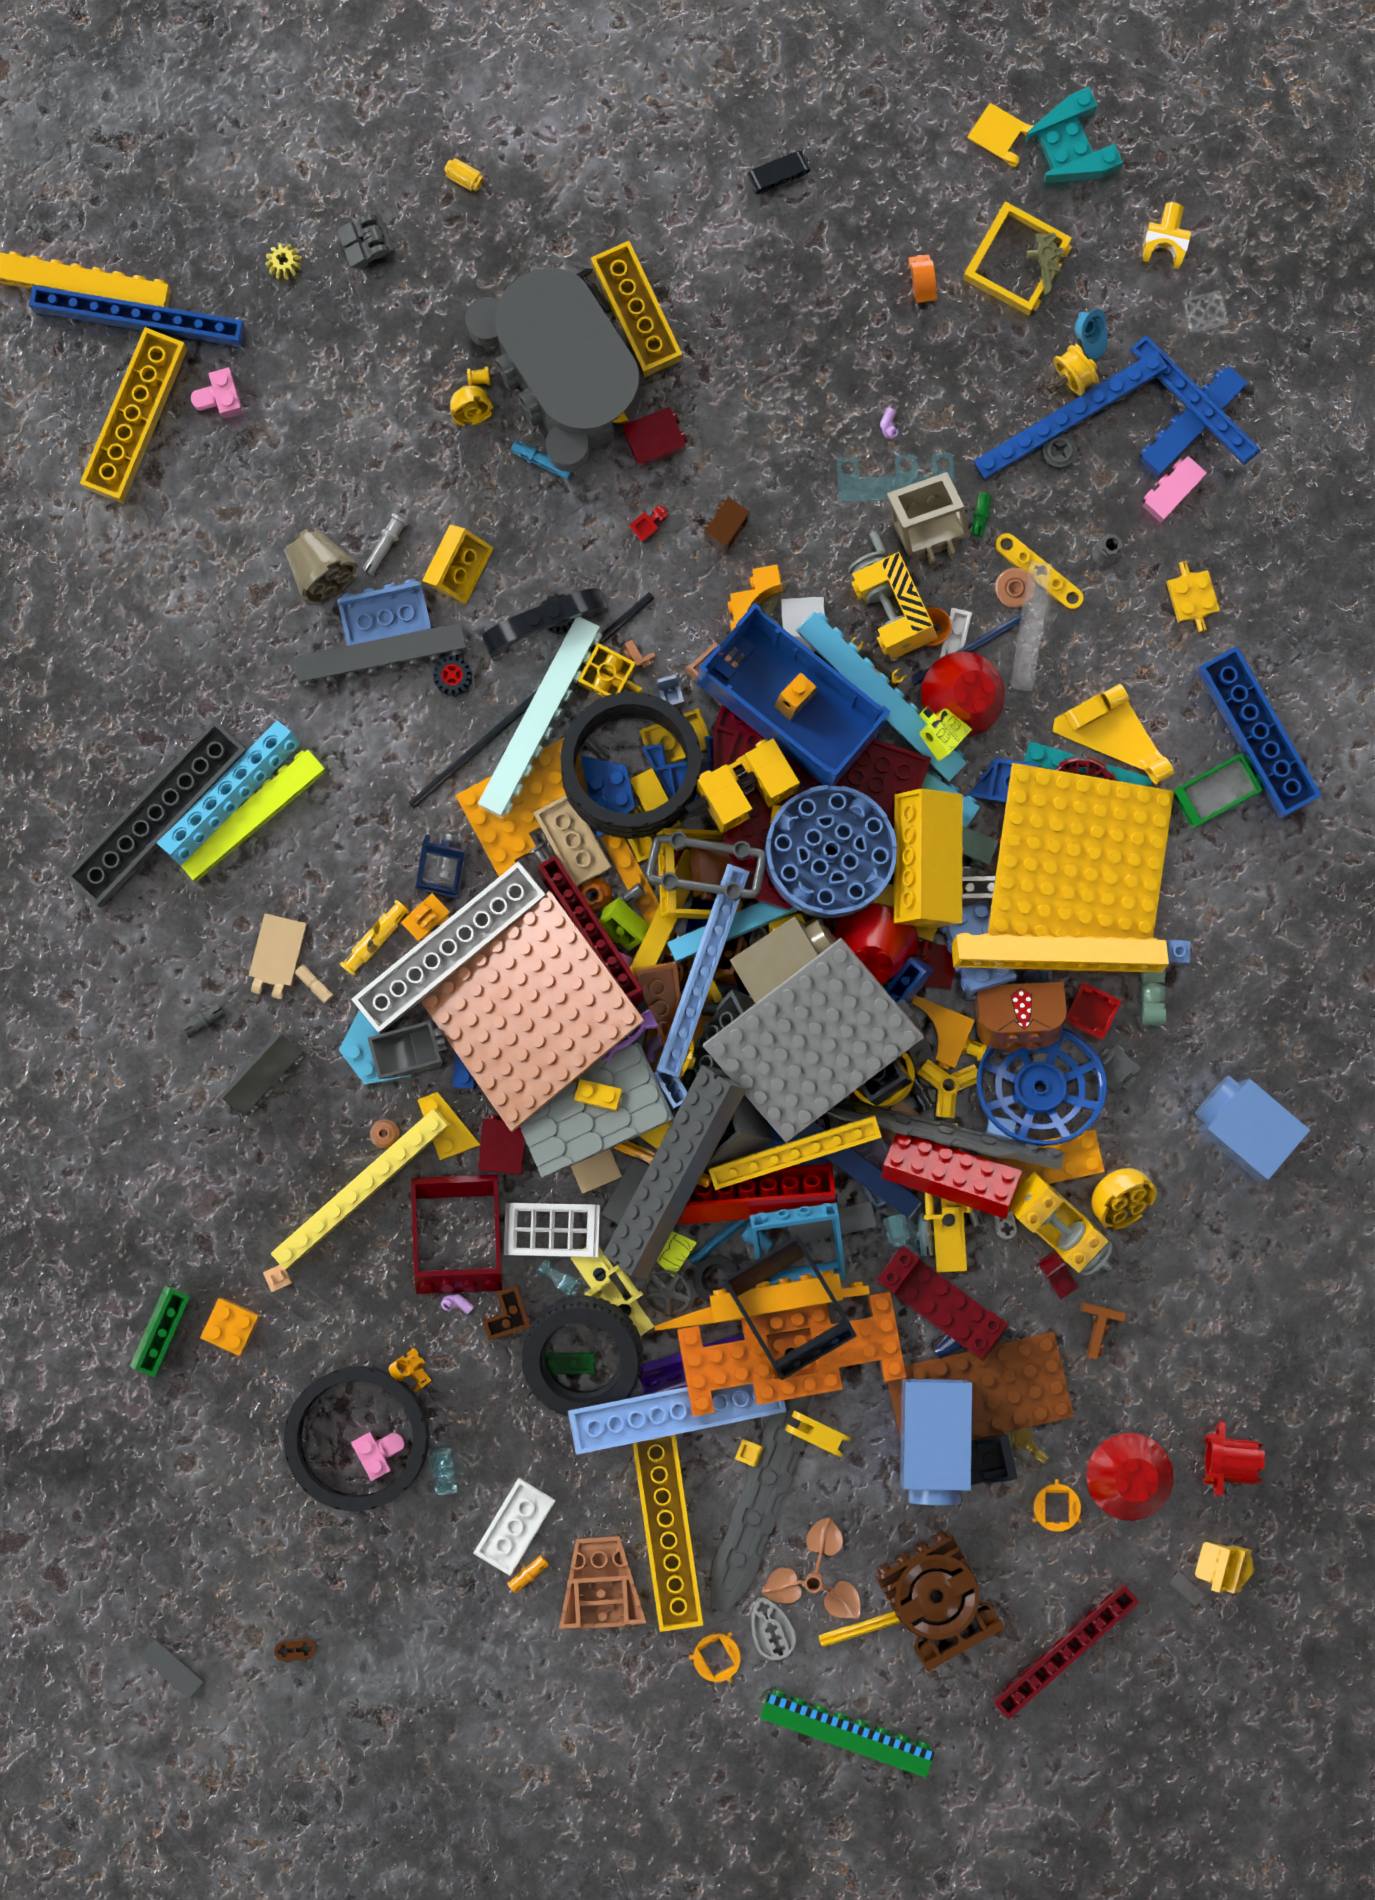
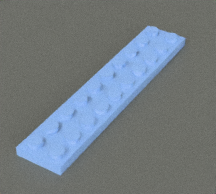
M752 1383L711 1391L715 1413L692 1417L687 1387L569 1410L568 1416L577 1455L786 1412L785 1402L782 1400L756 1405Z

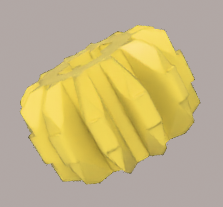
M282 243L278 244L279 249L277 250L275 247H271L273 254H266L269 261L265 263L266 267L270 268L269 273L271 275L276 274L277 279L284 275L285 280H288V274L290 273L296 277L297 274L294 269L300 270L301 265L299 262L302 261L301 256L297 255L298 250L296 248L291 250L290 244L283 248ZM284 258L287 259V263L284 262V265L280 264V260L284 261Z

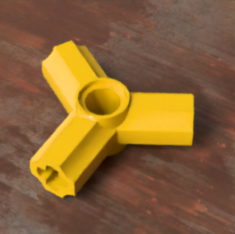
M929 1059L921 1065L916 1074L938 1089L935 1117L954 1119L957 1091L974 1085L977 1082L978 1069L975 1064L951 1074L945 1072ZM946 1079L953 1083L951 1091H946L943 1088V1082Z

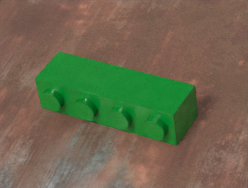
M166 1285L164 1286L130 1364L133 1369L155 1377L190 1296Z

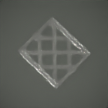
M1220 290L1182 300L1191 333L1228 325L1225 305L1223 304ZM1213 296L1211 301L1205 297ZM1216 296L1219 298L1220 306L1213 303ZM1199 299L1197 304L1191 302L1192 300ZM1202 300L1208 303L1206 309L1198 306ZM1187 303L1194 307L1191 313L1188 312ZM1211 305L1217 308L1214 315L1208 312ZM1196 309L1203 312L1200 318L1193 315ZM1219 311H1222L1224 320L1217 317ZM1205 314L1212 317L1209 324L1202 320ZM1191 317L1198 321L1195 327L1192 326ZM1214 319L1220 322L1217 324H1212ZM1200 323L1205 325L1204 327L1197 328Z

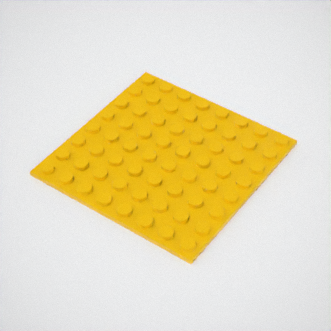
M1012 763L987 933L993 936H1001L1003 934L1023 936L1031 934L1034 937H1043L1045 935L1065 937L1071 935L1075 936V938L1095 936L1102 939L1107 937H1116L1117 939L1136 937L1140 940L1153 938L1174 792L1166 789Z

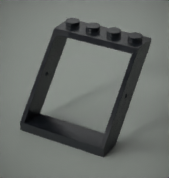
M798 1235L722 1280L781 1380H784L857 1336ZM806 1257L843 1321L775 1361L738 1296Z

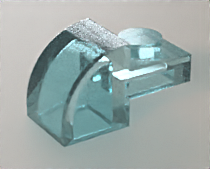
M451 1447L430 1450L429 1458L436 1496L458 1493L456 1469Z

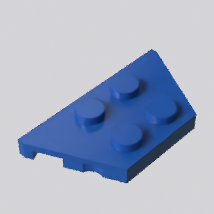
M584 755L580 756L589 798L613 812L630 814L637 808L626 765ZM597 831L598 837H602L605 835L604 833Z
M995 758L989 765V769L979 778L976 786L968 792V795L974 799L1006 804L1012 763L1038 767V765Z

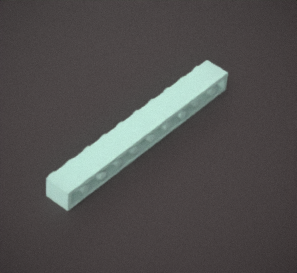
M582 617L575 618L478 802L480 808L502 819L505 814L508 815L513 807L511 802L514 796L520 794L523 788L521 783L524 777L530 775L533 769L531 764L534 758H539L543 750L541 745L544 739H549L553 731L551 726L554 720H559L563 712L561 707L564 701H569L573 692L571 688L574 682L578 683L582 673L581 669L584 664H587L592 655L591 650L593 646H596L602 638L600 626Z

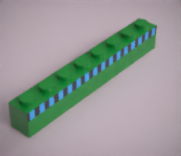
M774 1689L773 1692H767L760 1713V1719L927 1778L935 1754L930 1744L919 1741L918 1744L911 1742L910 1737L898 1733V1736L889 1734L890 1730L881 1726H877V1729L869 1727V1723L861 1719H857L856 1722L848 1719L847 1714L836 1711L835 1714L827 1712L828 1708L819 1704H815V1707L806 1704L807 1700L796 1696L794 1699L785 1697L786 1693Z

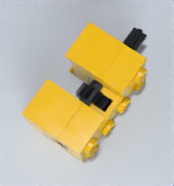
M774 738L769 741L764 739L755 745L756 748L739 757L731 765L725 764L713 772L708 770L699 776L700 779H698L696 787L700 798L684 807L690 817L707 809L723 834L750 819L747 812L751 811L752 807L745 795L754 791L755 787H757L768 808L795 794L800 782Z

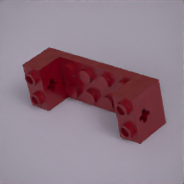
M903 1245L877 1278V1282L983 1362L1009 1329L1007 1322L991 1310L989 1312L922 1262L917 1255Z

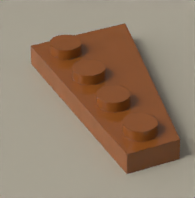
M676 962L633 969L637 981L643 988L647 1007L657 1022L658 1027L656 1029L663 1047L665 1046L681 1000Z

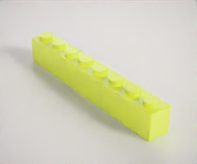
M303 750L294 756L293 759L295 761L289 766L285 764L277 771L278 775L275 778H269L261 784L262 789L256 794L253 792L245 800V803L238 807L181 865L193 881L197 882L327 772L309 750L305 752Z

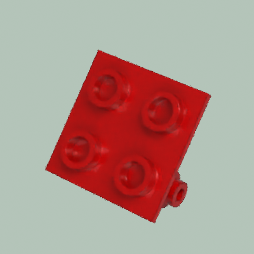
M919 941L917 957L934 970L924 985L951 990L954 973L952 953H949L946 945Z

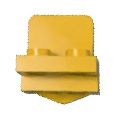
M1205 1542L1201 1549L1195 1575L1197 1578L1211 1582V1590L1219 1593L1224 1591L1233 1594L1239 1593L1254 1573L1251 1556L1252 1550L1234 1545L1224 1546Z

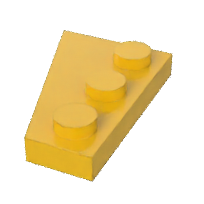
M438 1092L418 1099L423 1116H426L432 1109H437L451 1125L433 1141L440 1160L480 1146V1143Z

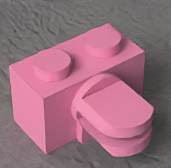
M229 367L210 372L209 377L212 386L195 390L191 394V402L199 411L216 407L219 409L223 419L243 414L233 374Z
M370 1431L352 1441L351 1444L370 1480L373 1481L393 1469L388 1459L404 1449L405 1440L399 1433H391L377 1440L374 1432Z

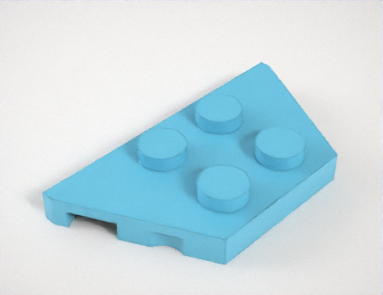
M359 1010L339 1051L364 1085L411 1076L378 1079L368 1037L381 1033L376 1031Z

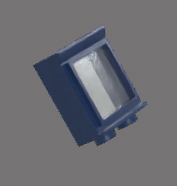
M426 834L422 842L415 889L427 894H440L445 898H457L461 890L468 843H464L461 849L450 847V841L445 839L441 841L440 845L429 843L431 835Z

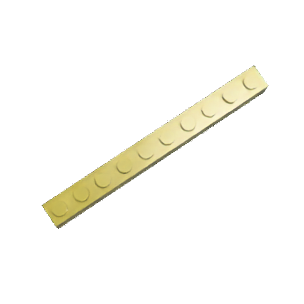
M432 1109L270 1254L284 1270L290 1269L451 1125L437 1109Z

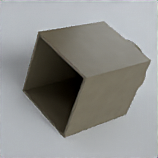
M794 916L730 959V962L753 1001L757 1003L837 940L820 919L807 925Z

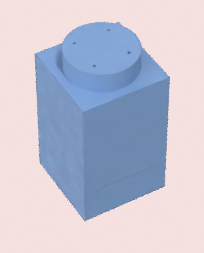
M902 1379L900 1485L903 1489H909V1503L961 1504V1491H971L972 1383L968 1380Z

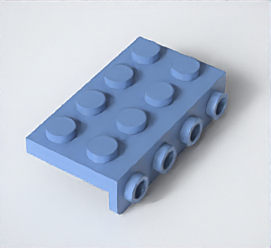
M416 579L406 580L404 584L398 586L387 584L380 590H374V588L362 590V594L346 593L337 599L347 646L431 629L421 581H416Z
M988 900L962 907L963 916L961 924L940 927L942 934H946V945L949 953H952L951 943L956 935L961 933L981 935L988 932L991 912ZM954 967L956 972H960L962 977L960 980L961 987L964 992L967 991L969 997L974 996V993L977 991L1012 982L1017 978L1014 969Z

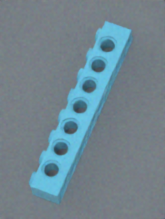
M276 721L165 833L157 844L181 866L301 744L300 741L289 729L279 721Z

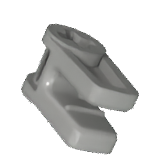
M1009 1211L1007 1219L994 1216L997 1235L1001 1239L1014 1237L1017 1232V1226L1012 1211ZM1004 1223L1007 1224V1227L1012 1228V1231L1008 1233L1009 1236H1006L1005 1232H1001Z

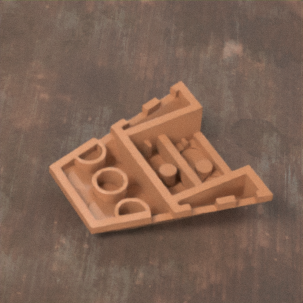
M620 1536L576 1539L559 1629L586 1630L647 1624Z

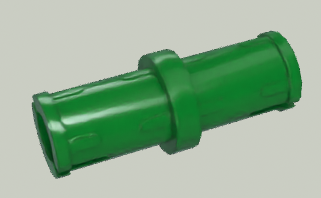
M979 492L977 508L973 512L975 517L970 534L974 536L976 534L978 537H984L986 521L990 518V513L988 512L993 495L989 493L986 495L987 493Z

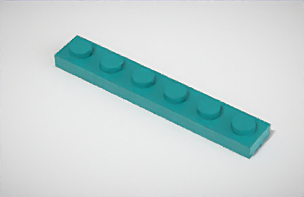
M1029 741L1023 762L1037 764L1040 768L1055 770L1061 761L1078 755ZM1105 764L1107 765V770L1110 773H1114L1117 781L1151 786L1152 780L1150 777ZM1078 767V773L1086 774V767ZM1100 774L1096 776L1097 778H1103Z

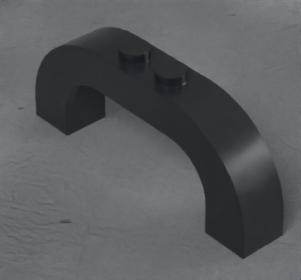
M599 588L586 589L513 616L487 630L482 635V639L490 658L510 651V646L526 637L578 617L588 616L591 619L608 612L609 609Z

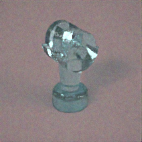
M545 1259L536 1273L541 1277L549 1276L555 1281L554 1286L570 1295L578 1280L569 1274H562L551 1267L552 1262Z

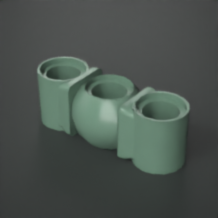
M1165 970L1162 973L1141 972L1142 1025L1165 1026Z

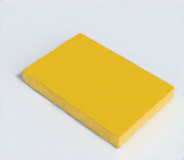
M697 708L683 713L694 728L700 745V753L707 751L704 737L710 735L700 709ZM654 724L639 730L644 746L663 744L666 765L686 759L680 743L662 726Z

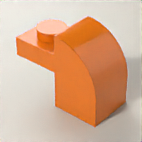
M917 255L909 257L908 262L916 303L937 300L935 270L930 256Z

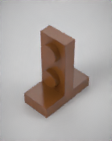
M1081 1302L1079 1311L1096 1315L1086 1357L1097 1360L1098 1356H1102L1104 1344L1101 1343L1102 1337L1107 1335L1109 1329V1322H1106L1107 1318L1124 1322L1126 1313Z

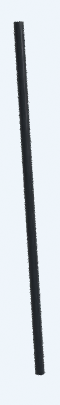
M648 592L602 632L599 644L602 645L654 599L653 595ZM595 645L593 646L591 653H593L596 647ZM537 690L409 801L413 808L418 806L528 709Z

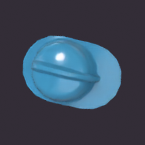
M1094 309L1091 312H1080L1075 323V334L1082 340L1083 349L1087 357L1098 359L1104 354L1108 344L1105 313L1100 309Z

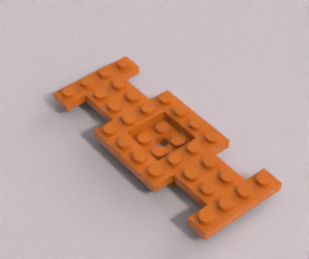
M885 1292L869 1295L868 1300L872 1317L849 1321L857 1336L784 1380L780 1379L745 1318H741L745 1340L703 1347L699 1326L677 1329L692 1417L715 1413L711 1395L713 1390L753 1383L756 1405L842 1390L840 1367L879 1360L884 1382L906 1378L891 1293ZM827 1303L750 1316L751 1321L775 1361L785 1355L786 1349L793 1348L795 1350L838 1324L830 1323Z

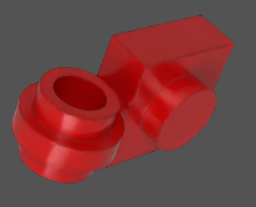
M659 505L651 512L653 515L651 518L644 512L629 527L644 543L659 530L654 522L658 521L661 523L669 516L667 513L668 509Z

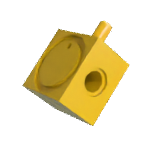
M597 643L578 679L579 686L602 698L611 694L623 693L625 688L631 692L639 693L643 689L629 681L636 669V662Z

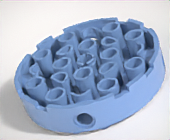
M822 785L812 787L788 800L773 819L765 843L766 868L777 892L794 908L806 914L822 918L849 916L872 904L884 891L891 879L897 856L895 832L882 808L862 792L845 786ZM833 847L837 854L827 855L825 848Z

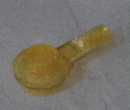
M1027 1428L1014 1430L1011 1434L1013 1445L1019 1449L1027 1448L1042 1463H1045L1049 1457L1032 1442L1033 1436L1031 1431Z

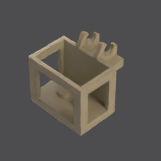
M947 472L887 493L892 522L908 556L916 554L918 561L927 559L930 566L935 565L934 561L936 559L934 554L943 550L947 551L950 559L955 558V548L959 547L957 539L969 536L965 507Z

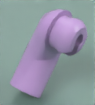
M887 407L880 422V427L886 438L893 439L898 436L899 431L892 422L897 411L890 407Z
M659 1034L655 1035L646 1045V1057L649 1063H657V1050L663 1046Z
M460 1294L447 1295L441 1302L444 1310L460 1308L467 1315L474 1308Z

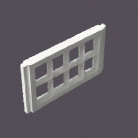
M506 1203L504 1255L599 1257L600 1205ZM518 1211H531V1227H517ZM536 1211L550 1212V1228H536ZM555 1212H569L568 1228H555ZM574 1212H588L587 1229L573 1228ZM517 1232H531L530 1248H516ZM536 1232H549V1248H535ZM554 1232L568 1233V1249H554ZM573 1233H587L586 1249H573Z

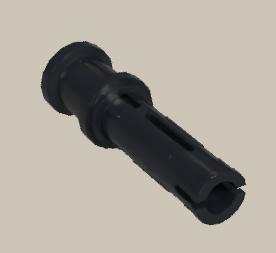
M915 1072L914 1083L909 1093L910 1097L914 1098L919 1107L918 1112L921 1114L936 1106V1103L932 1102L927 1092V1086L925 1084L922 1085Z

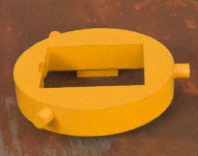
M1055 1479V1484L1047 1485L1037 1493L1033 1503L1035 1518L1032 1519L1033 1523L1038 1521L1046 1529L1057 1532L1071 1528L1076 1522L1081 1523L1082 1519L1079 1518L1081 1512L1080 1500L1071 1488L1059 1484V1479ZM1045 1493H1068L1069 1522H1046Z
M729 1632L728 1635L714 1633L705 1636L696 1645L694 1655H689V1660H694L695 1668L703 1678L712 1682H722L725 1680L728 1683L732 1682L731 1677L736 1673L740 1665V1651L735 1641L731 1639L732 1633ZM720 1639L734 1665L713 1676L700 1650L705 1648L707 1644Z

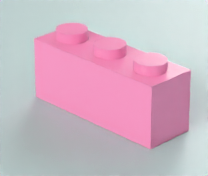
M1189 456L1184 461L1180 458L1172 467L1174 471L1170 476L1165 474L1159 480L1158 484L1160 486L1156 491L1151 489L1143 498L1146 501L1142 507L1160 523L1167 518L1207 474Z

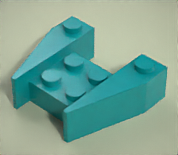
M1090 87L1070 94L1027 132L1026 142L1034 138L1038 139L1051 168L1050 171L1045 173L1044 183L1101 179L1120 171L1123 161L1115 144L1093 152L1079 120L1095 114L1098 106Z

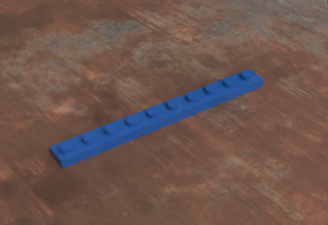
M1155 350L974 460V464L984 480L989 479L1168 370L1167 365L1158 351Z

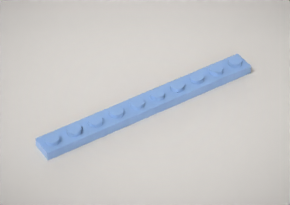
M727 864L720 885L726 886L728 883L736 882L744 889L750 871ZM717 894L656 1069L660 1072L679 1078L740 899L731 901L724 894Z

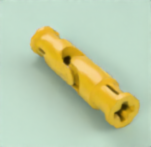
M395 900V905L387 914L384 913L371 930L351 950L350 956L340 963L352 976L355 975V971L363 962L366 963L398 927L399 921L406 914L410 913L398 900ZM369 940H371L373 945L367 947Z

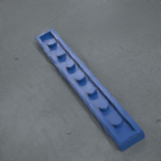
M1147 335L1130 348L1131 352L1139 360L1155 350L1158 351L1168 370L1158 375L1157 378L1243 465H1246L1260 453V448Z

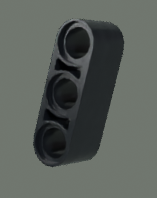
M798 150L752 169L747 173V177L754 193L761 194L808 174L811 169L803 151Z

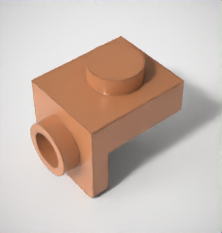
M632 640L624 644L626 650L623 653L625 657L636 662L637 669L641 667L646 669L654 664L653 660L656 659L654 652L642 658Z

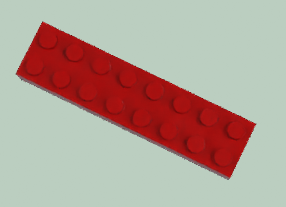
M832 1163L790 1166L715 1190L712 1181L708 1187L697 1184L676 1225L750 1219V1215L758 1213H770L783 1209L791 1210L803 1206L811 1207L824 1203H836Z

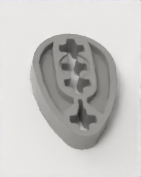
M765 1597L758 1598L754 1602L751 1616L755 1646L763 1657L770 1660H781L790 1655L795 1647V1631L785 1613L774 1602ZM760 1602H764L765 1605L769 1604L770 1607L767 1608L766 1612L768 1618H766L762 1611L757 1610L760 1607ZM770 1622L772 1625H777L775 1634L777 1636L781 1635L779 1644L780 1646H785L781 1655L778 1652H773L776 1646L774 1642L769 1641L772 1635L770 1631H765L768 1627L767 1624Z

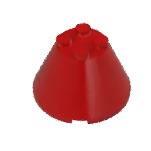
M954 652L941 657L928 669L922 681L921 702L924 709L929 707L935 714L944 708L948 709L972 729L966 737L978 735L990 728L1000 716L1004 706L1005 688L1000 673L989 660L976 653Z
M872 903L855 914L841 917L833 932L836 940L842 938L880 984L893 980L910 957H917L919 940L915 927L913 925L894 923V907L885 904Z
M1122 1433L1106 1439L1095 1449L1088 1462L1086 1480L1091 1497L1101 1510L1120 1520L1135 1521L1147 1518L1163 1507L1171 1494L1174 1474L1170 1458L1157 1442L1141 1434Z

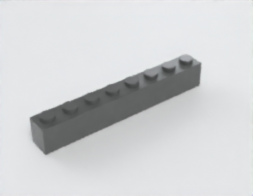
M456 623L295 656L293 660L298 683L304 685V687H312L317 685L316 682L325 680V683H331L343 676H346V679L358 677V673L380 672L379 669L388 667V670H395L400 668L402 664L409 663V666L421 664V660L430 659L432 662L441 660L442 656L451 655V657L462 656L463 652L467 651L462 624Z

